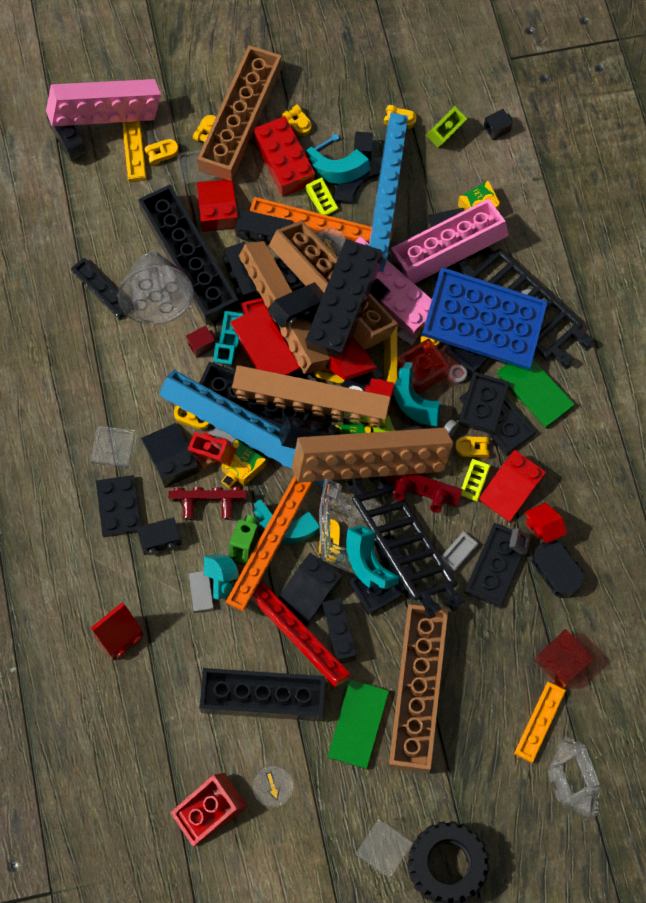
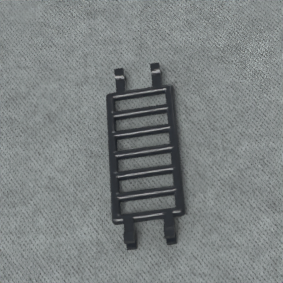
M489 247L478 251L487 259L475 270L464 259L456 262L454 268L463 274L477 278L500 257L507 265L488 281L489 283L497 284L513 269L520 277L508 289L515 291L526 281L533 287L527 295L535 297L540 293L547 300L545 312L552 305L560 312L539 333L535 351L544 359H548L552 355L566 369L570 366L572 358L559 349L565 342L573 337L585 351L591 346L590 343L593 342V339L580 331L583 327L582 321L502 249H497L494 252ZM565 318L574 324L547 350L538 343Z
M385 476L369 477L370 481L376 484L378 489L366 492L361 484V478L347 481L345 483L346 486L355 494L352 497V502L368 528L376 532V541L413 600H420L423 604L427 618H434L436 616L435 613L442 610L440 605L434 602L431 597L441 592L448 599L451 611L457 610L459 608L458 605L465 602L463 597L457 594L454 589L457 586V582L405 499L402 501L396 500V503L367 510L362 501L384 495H393L396 486H389ZM402 509L407 517L380 526H376L372 517ZM412 525L417 533L390 542H386L381 534ZM418 541H422L427 549L398 559L391 550ZM432 557L437 565L409 575L402 568V565ZM442 573L447 581L418 592L412 584L414 581Z

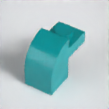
M220 553L204 556V576L214 579L213 598L218 600L228 598L234 587V580L239 578L235 562L229 556Z

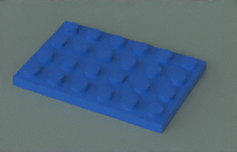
M441 267L421 336L529 370L535 353L547 301Z

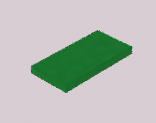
M532 360L529 370L507 363L496 372V375L501 380L510 382L508 388L545 429L575 405L534 360Z
M350 679L327 758L367 770L389 690Z

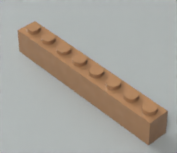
M264 241L245 244L239 255L240 260L253 280L257 291L263 298L266 307L270 309L275 299L291 293L292 290ZM301 319L293 326L288 325L284 328H281L276 322L303 373L308 374L324 370L330 360L329 356L309 350L306 346L305 340L311 327L308 319Z

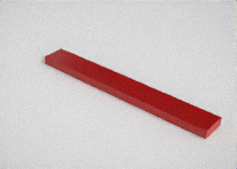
M245 566L238 569L239 576ZM261 580L251 598L256 605L334 687L348 680L351 673Z

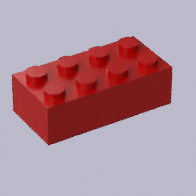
M286 116L253 128V141L282 197L304 189L307 184L315 181V172Z

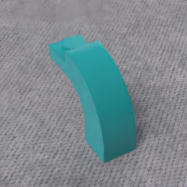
M312 146L306 150L307 159L314 169L315 176L323 178L324 181L329 183L351 182L370 171L369 159L357 149L340 160L327 159Z
M225 311L220 340L215 345L213 363L230 366L235 364L240 340L230 321L244 315L243 313Z
M405 362L403 368L399 370V379L394 384L396 401L401 410L414 421L424 425L437 426L440 420L441 402L423 399L415 392L412 385L413 363Z
M260 499L254 503V514L261 521L259 527L264 532L273 515ZM307 512L292 522L281 543L297 544L310 540L320 533V526L312 515Z
M363 525L348 529L346 540L348 558L353 571L362 583L369 588L378 585L384 589L399 584V576L383 568L375 556L374 541L376 532Z

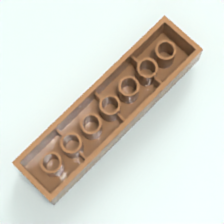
M248 45L197 158L198 171L229 181L233 180L252 137L253 128H256L281 71L282 55Z
M302 220L276 230L269 244L271 249L305 286L315 282L325 292L338 258ZM370 293L353 334V338L364 350L389 339L398 325L394 318Z
M238 365L232 385L235 396H238L237 398L243 401L254 399L256 403L263 405L273 403L275 407L286 409L288 406L294 408V411L305 413V410L312 411L313 415L316 416L331 415V418L335 420L346 418L355 424H362V422L370 423L369 426L374 428L386 426L390 407L389 396Z
M446 428L298 437L292 469L298 483L445 472L453 442Z
M408 604L388 768L428 774L431 770L448 609H442L435 613L436 616L434 618L428 619L424 606Z

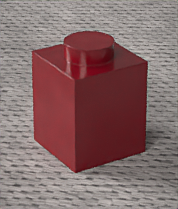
M206 326L186 335L187 344L196 358L215 348L216 336Z

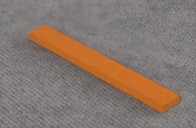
M254 197L249 210L292 220L294 223L302 220L313 232L356 241L359 237H362L369 244L371 226ZM391 232L389 245L393 236V232Z
M294 475L227 598V605L242 612L245 611L314 482L298 483Z

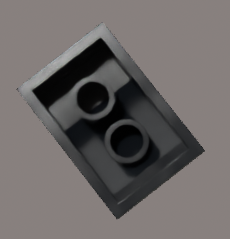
M176 423L141 438L164 488L199 473L196 459L193 453L187 450L189 445Z
M310 552L297 568L278 598L307 627L321 609L322 602H326L342 581V575Z

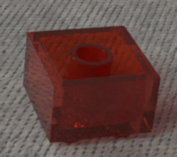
M430 338L398 356L397 367L399 370L403 368L405 362L413 363L412 385L417 394L449 376L450 366Z
M565 629L537 655L534 662L559 687L564 689L593 661L594 657Z

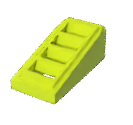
M319 178L306 185L305 189L320 214L329 215L339 210L323 178ZM321 188V190L314 192V189ZM324 193V196L317 198V195ZM327 198V202L320 204V201ZM331 204L332 207L324 211L323 207Z
M472 459L461 488L463 489L461 496L478 501L491 465ZM474 467H477L485 471L484 473H480L473 469ZM474 474L482 477L481 481L477 480L475 478H472L471 475ZM472 481L474 483L479 484V487L477 488L475 486L469 485L468 482ZM466 488L477 491L476 495L466 492Z

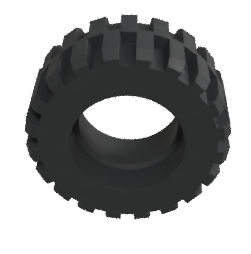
M445 821L438 822L436 825L428 826L413 842L407 862L409 877L415 885L414 888L426 900L429 899L433 903H464L474 897L485 884L490 867L488 865L489 854L485 850L486 845L484 841L478 838L479 835L475 831L469 830L468 826L464 824L459 825L454 821L450 823H445ZM441 844H454L461 848L467 857V872L456 883H442L435 879L430 872L429 856L434 848Z

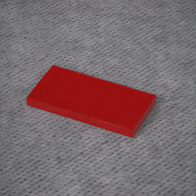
M264 305L230 321L231 326L256 369L287 376L300 370L295 357Z

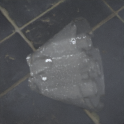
M151 251L149 254L142 255L133 262V266L119 287L118 301L120 308L130 319L142 324L143 322H153L154 325L171 322L182 316L190 307L194 292L192 283L184 272L157 251Z

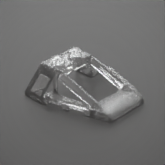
M325 479L319 508L322 559L347 572L355 573L350 564L347 549L332 543L330 540V510L348 518V529L356 527V520L365 521L352 502V497L341 492L342 485ZM371 499L362 501L367 510L384 506ZM382 515L372 517L376 526L380 525Z
M568 736L563 737L549 765L550 770H548L551 782H555L557 788L555 790L556 797L559 802H562L564 807L590 820L598 816L597 809L595 808H598L599 803L595 799L600 796V783L585 745L575 742L574 739H570ZM576 757L587 787L572 794L561 765Z

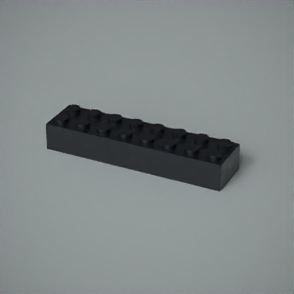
M167 185L138 199L140 211L205 324L208 325L223 318L225 311L235 312L239 310L238 298L172 185Z

